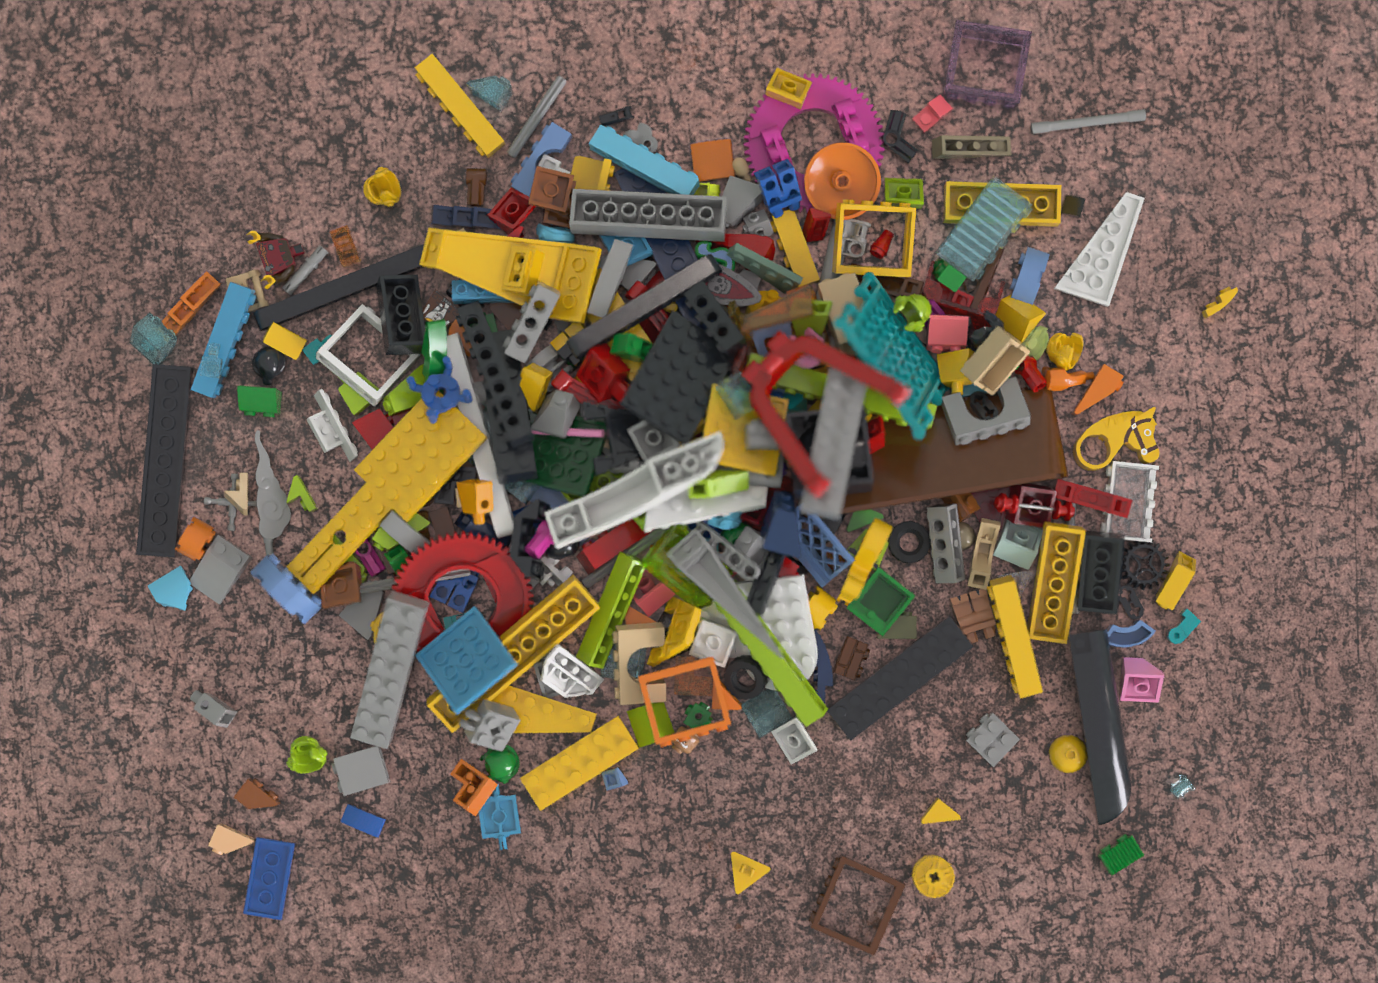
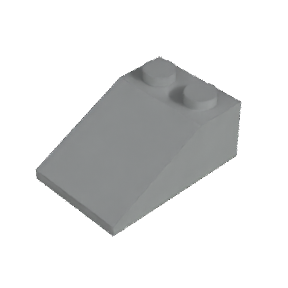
M217 535L190 579L191 585L220 605L253 557L225 537Z

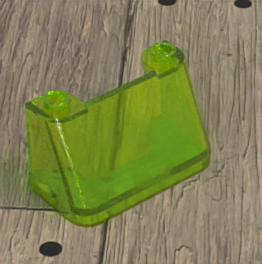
M685 524L671 525L647 552L640 563L648 572L686 603L699 609L711 606L714 599L687 577L666 555L689 534L688 527ZM721 561L729 575L732 576L734 570Z

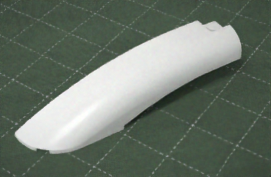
M721 431L649 459L646 464L610 485L545 512L556 548H562L636 517L704 478L716 467L723 452V436Z

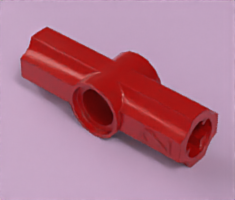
M1027 355L1020 363L1019 368L1014 370L1015 374H1020L1033 392H1038L1047 385V381L1038 370L1037 361L1033 356Z

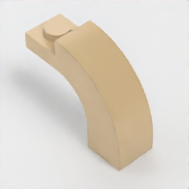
M981 519L969 568L968 586L987 590L991 576L993 552L1001 525L999 521Z

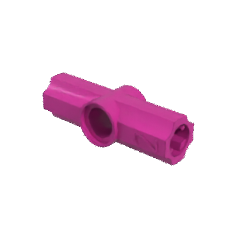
M546 520L539 525L536 535L525 547V551L529 556L535 559H539L551 544L554 545Z
M367 538L363 543L368 545V552L362 554L358 548L355 553L359 556L371 577H374L384 571L386 567Z

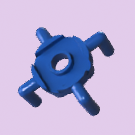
M448 356L443 358L445 366L443 374L430 375L423 385L416 384L412 376L407 378L410 390L421 393L424 404L429 408L426 411V415L432 424L436 423L439 413L447 412V410L457 406L459 402L470 404L473 401L470 390L464 389L461 394L457 381L451 377L453 365ZM438 390L446 391L443 397H437L436 393Z

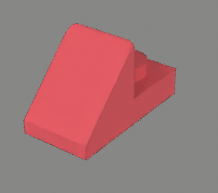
M940 94L914 116L912 121L925 134L953 108Z

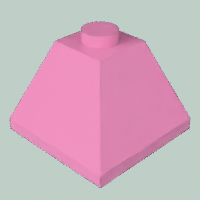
M1123 657L1120 701L1159 703L1164 673L1143 658Z

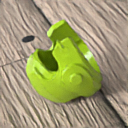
M919 294L898 296L894 302V314L901 311L908 321V325L904 327L905 330L913 331L914 333L921 332L932 312L929 301L926 297Z
M310 736L299 737L291 744L290 757L286 762L287 767L300 774L317 771L326 763L327 751L320 746L316 739Z

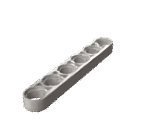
M704 521L696 522V529L701 535L706 530L710 532L711 538L707 542L721 561L746 580H754L759 577L760 568L753 560ZM677 524L688 534L693 531L689 529L688 524ZM720 542L725 545L723 553L717 551V545ZM734 554L740 557V562L737 565H734L731 561ZM748 566H753L755 570L752 577L746 573Z

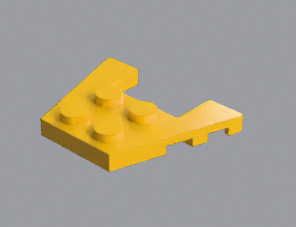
M675 597L667 601L664 611L668 614H673L663 647L651 649L647 661L649 666L655 667L690 646L694 640L696 626L700 621L701 609Z

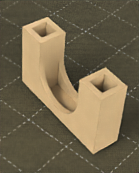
M661 622L615 625L616 632L612 633L613 643H616V650H613V660L617 662V669H614V680H617V687H614L615 699H618L620 705L645 703L639 679L628 673L627 663L630 656L638 649L663 646L665 642L664 626ZM664 679L647 682L646 686L651 703L666 702V683Z

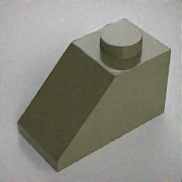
M902 612L884 636H881L879 633L877 634V639H917V616H912V612Z

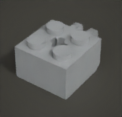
M484 699L476 711L466 710L465 715L471 721L461 719L459 725L465 728L464 733L470 743L503 751L521 720L513 707Z

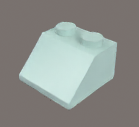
M1006 519L993 556L1029 570L1037 555L1043 530L1034 526L1013 524Z

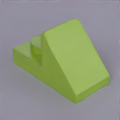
M296 475L293 477L286 503L290 504L302 498L300 503L303 509L313 513L318 510V507L301 477Z

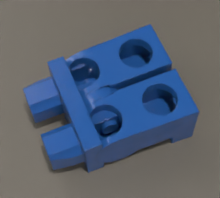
M788 159L772 165L773 170L769 166L754 172L764 204L774 218L782 216L784 214L782 208L788 206L790 211L800 209L802 197L794 167Z
M470 570V576L438 581L430 597L461 613H465L471 596L480 580L478 578L480 573Z

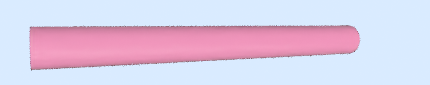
M570 428L566 436L603 438L605 432L598 429ZM532 430L533 434L550 435Z

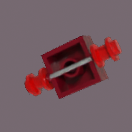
M1029 483L1013 485L1010 498H1007L1005 493H1000L994 502L998 512H1004L1007 509L1005 519L1019 525L1043 528L1044 522H1051V518L1057 520L1062 516L1064 521H1070L1075 514V508L1071 502H1066L1062 505L1059 500H1055L1057 491L1044 485Z

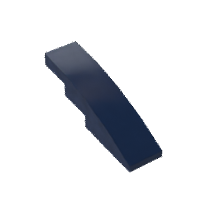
M432 205L431 225L502 230L487 216L492 209Z

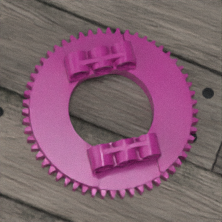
M814 73L811 74L810 78L804 74L803 78L811 81L812 84L801 110L764 94V101L758 100L760 107L754 106L753 108L756 114L750 113V118L753 120H748L747 124L750 127L745 128V132L749 135H745L744 140L749 142L744 143V147L748 148V150L744 151V155L750 156L746 158V162L752 163L749 165V169L754 170L751 173V177H755L754 172L769 166L773 170L772 165L786 159L793 165L781 134L792 118L808 111L824 112L837 119L844 141L865 149L875 159L878 167H881V163L877 161L883 160L884 156L879 153L885 150V148L880 147L883 144L880 138L883 137L884 133L878 132L883 126L877 125L881 119L874 118L877 115V111H871L874 105H867L868 98L862 99L863 92L857 94V87L851 89V83L844 85L843 79L837 82L836 76L833 80H830V75L828 74L826 78H823L822 74H819L818 78L815 77ZM795 170L802 197L800 209L798 210L801 213L803 208H805L807 214L809 208L814 207L809 202L805 193L804 174Z

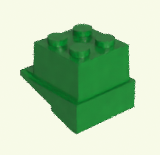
M878 567L864 584L857 599H853L846 609L881 636H884L914 599L915 595Z

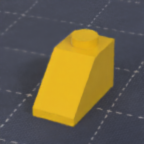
M535 363L524 367L520 374L522 378L520 387L530 409L533 411L541 407L553 374L552 371Z

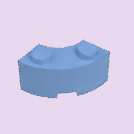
M1027 247L1025 254L1021 253L1018 261L1021 267L1017 279L1013 278L1010 289L1013 290L1011 298L1033 305L1040 287L1042 274L1047 266L1048 253Z
M1136 620L1132 625L1125 628L1114 624L1109 625L1107 628L1109 645L1113 647L1139 645L1147 641L1156 632V630L1141 620Z

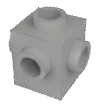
M764 209L743 217L745 225L742 228L745 234H757L760 236L774 234Z

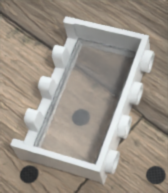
M1112 461L1110 465H1107L1106 476L1109 479L1108 484H1105L1104 492L1132 499L1133 502L1128 518L1102 511V514L1105 515V520L1101 523L1100 532L1125 534L1126 541L1152 542L1150 529L1153 527V520L1151 518L1152 509L1155 507V500H1153L1154 490L1157 488V481H1155L1156 470H1159V466Z

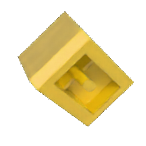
M938 798L935 799L920 818L921 824L961 820L959 814Z

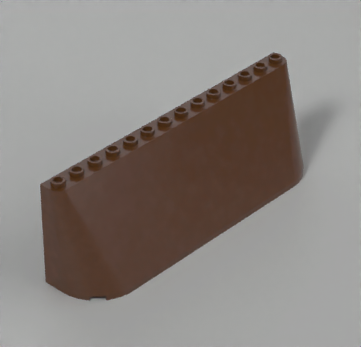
M1028 387L1020 388L1031 415L1030 425L1023 429L1009 430L1005 434L991 435L987 439L973 440L965 445H955L942 405L937 406L932 428L925 430V436L921 440L913 437V429L910 425L900 426L895 424L896 421L890 419L883 421L885 447L871 454L874 478L872 492L844 494L840 514L1069 477L1052 390H1047L1044 387L1038 392L1028 390ZM987 393V397L997 408L999 416L1003 411L999 396H991ZM970 396L963 397L967 411L970 415L980 420L970 406ZM975 399V403L979 402L982 405V399ZM986 411V417H987V416H990V417L992 418V417H993V413H992V414H989V413ZM872 415V417L870 418L869 421L873 420V419L876 418L877 416H876V415ZM802 499L798 500L799 505L802 503ZM801 513V517L808 518V514Z

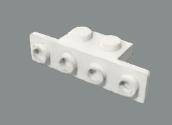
M320 389L315 393L314 397L322 411L308 417L306 420L324 453L341 446L349 462H351L358 456L355 444L351 443L347 429L342 426L338 412L332 408L328 394L324 393L323 389Z

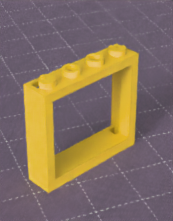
M843 199V203H837L832 272L837 274L855 273L856 275L872 272L876 276L911 277L916 208L910 207L911 203H899V206H892V202H880V205H873V201L862 200L861 204H854V200ZM844 209L906 213L902 268L840 265Z

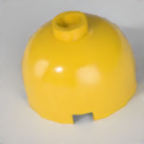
M1063 735L1056 738L1049 748L1051 764L1057 770L1064 773L1079 771L1086 764L1088 758L1085 743L1073 735Z

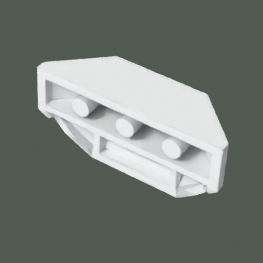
M557 644L544 661L540 680L567 698L593 694L604 679L576 656Z

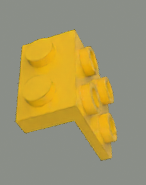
M576 156L571 174L574 175L573 181H576L575 189L610 191L611 185L608 184L609 177H613L615 170L612 160L604 158V161Z

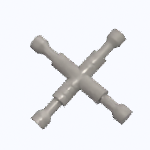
M231 474L232 488H230V491H236V479H239V474ZM204 497V505L212 503L229 506L228 516L230 519L227 531H235L234 517H236V508L226 498L211 499L210 497ZM248 501V506L257 507L256 501Z

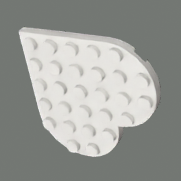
M804 574L778 577L761 618L808 680L816 667L818 650ZM754 580L735 582V584L748 597ZM707 594L699 606V609L702 611L698 627L701 619L705 618L730 628L724 614L717 610L715 600ZM737 634L729 658H736L741 655L751 656L750 650L741 643ZM746 669L749 676L755 681L753 673ZM768 676V683L765 688L777 691L773 686V681Z

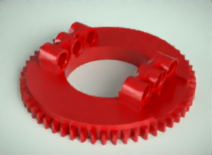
M454 531L453 536H450L448 532L445 538L438 535V540L436 541L432 537L430 544L425 541L423 548L417 546V553L411 551L412 558H405L407 564L401 563L403 570H397V574L400 577H394V581L397 584H392V589L395 592L429 602L416 654L445 631L428 595L433 584L442 575L450 571L467 569L482 574L496 603L494 612L487 622L498 637L533 609V607L529 606L534 604V600L530 599L534 594L529 591L533 587L532 584H527L531 580L529 577H525L524 573L511 558L510 552L508 553V546L502 548L503 544L501 541L495 544V538L489 541L488 535L481 538L480 533L473 536L472 531L468 535H465L464 531H462L461 535H457L456 531Z

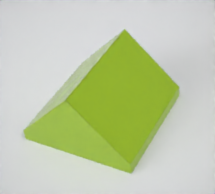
M885 178L884 202H892V206H899V203H911L910 207L922 209L924 205L923 179Z
M651 703L660 737L675 733L665 703ZM643 705L626 711L639 748L655 743L646 706Z

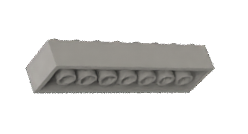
M573 189L569 225L571 234L725 242L727 197Z
M831 367L829 368L811 455V461L817 470L831 484L819 498L805 487L800 512L839 520L866 385Z
M392 591L388 596L350 738L384 749H388L391 744L428 610V601Z

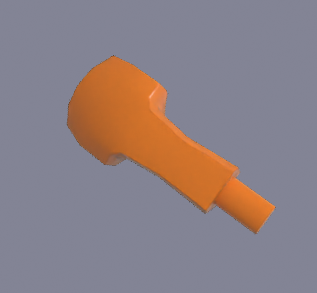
M1046 366L1042 368V374L1047 381L1045 387L1047 390L1062 391L1071 386L1086 384V380H1091L1095 377L1094 372L1080 370L1067 373L1064 368H1049Z

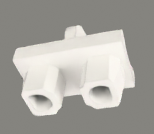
M544 556L540 560L545 566L543 580L540 582L542 586L546 582L551 587L555 584L560 586L573 573L567 566L559 571L555 565L560 560L552 559L549 556Z

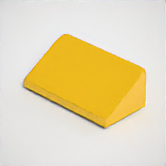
M275 322L271 324L263 338L265 344L295 360L299 357L307 341Z

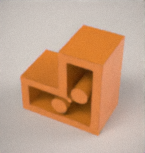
M460 759L450 774L464 784L453 801L476 816L498 784L463 759Z

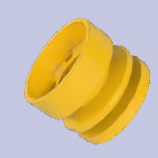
M924 855L916 861L912 868L911 875L914 885L919 892L927 897H942L953 887L955 880L954 870L945 859L938 855ZM937 872L938 879H934L931 882L929 875Z

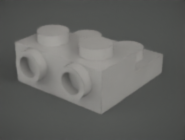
M991 712L990 714L986 713L979 720L981 724L977 728L972 727L967 732L965 741L994 767L1020 739Z

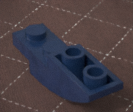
M815 629L818 659L816 664L817 670L813 671V682H817V690L815 691L825 704V686H833V674L826 646Z

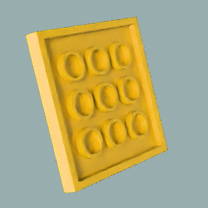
M712 384L702 438L721 431L723 436V452L717 465L774 477L776 475L780 450L745 449V426L750 424L752 420H760L750 404V391ZM770 396L772 403L785 420L789 400Z

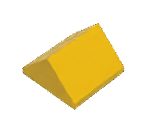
M776 68L767 85L766 96L801 110L812 82Z
M1011 295L1000 300L995 312V316L1003 321L1005 331L1017 338L1021 343L1046 314L1036 305L1011 298Z

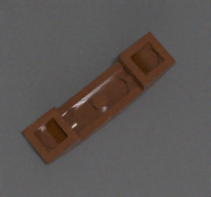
M856 275L858 282H860L859 285L863 281L864 275ZM875 275L887 294L895 298L900 295H920L924 285L923 281L908 277L903 279L895 276ZM869 285L867 290L870 291L872 287Z

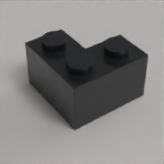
M461 466L435 493L434 503L455 505L456 482L477 479V468Z

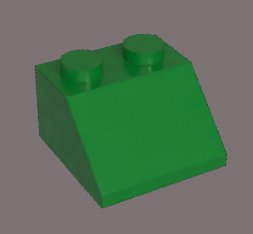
M237 386L239 411L244 412L245 416H255L256 413H263V417L274 418L275 414L280 415L282 397L280 390L276 388Z

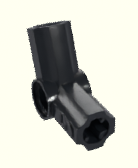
M890 110L882 137V146L909 164L919 150L901 137L906 114L898 110ZM893 136L896 142L890 144L886 141V137Z

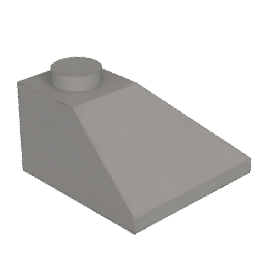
M555 390L546 395L531 426V430L565 438L581 405L573 394Z

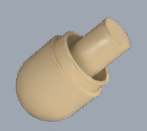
M741 157L734 159L732 167L738 177H742L743 180L750 182L752 179L748 174L750 169L746 160Z

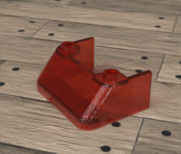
M931 261L920 295L926 297L927 300H934L946 316L971 317L975 330L982 327L991 328V325L984 319V313L987 310L996 315L1005 282L1001 281L998 285L995 299L986 297L980 301L978 309L970 308L941 299L942 286L938 282L930 280L935 261Z

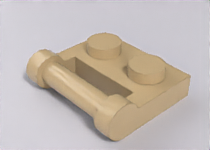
M259 269L226 278L227 286H229L230 282H235L248 287L247 280L252 279L258 303L253 304V306L250 305L248 313L269 306L268 301L265 300L259 279Z

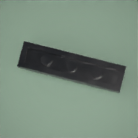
M765 550L759 566L760 575L754 579L747 597V602L756 616L763 617L786 554Z

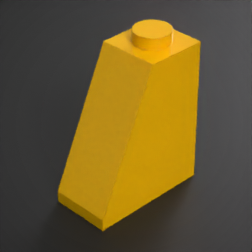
M1181 551L1177 553L1168 571L1169 573L1156 594L1155 602L1164 609L1169 608L1173 611L1195 574L1196 559Z

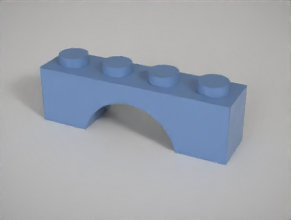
M553 122L550 126H545L541 133L543 137L539 142L536 141L531 149L533 151L531 156L523 160L521 164L522 170L519 174L515 173L511 180V187L527 196H530L536 166L543 155L555 152L563 153L572 139L571 133Z

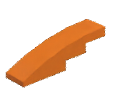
M206 271L180 297V301L167 313L168 315L155 327V330L170 342L198 313L221 284Z

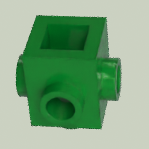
M695 702L694 705L689 704L684 712L687 716L683 723L691 728L710 724L713 719L711 717L712 712L709 711L710 707L703 702L699 704ZM701 713L702 717L700 719H697L695 717V714Z

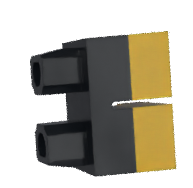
M573 322L564 330L566 333H560L550 344L564 360L578 367L584 360L583 358H575L566 341L585 329L586 326Z

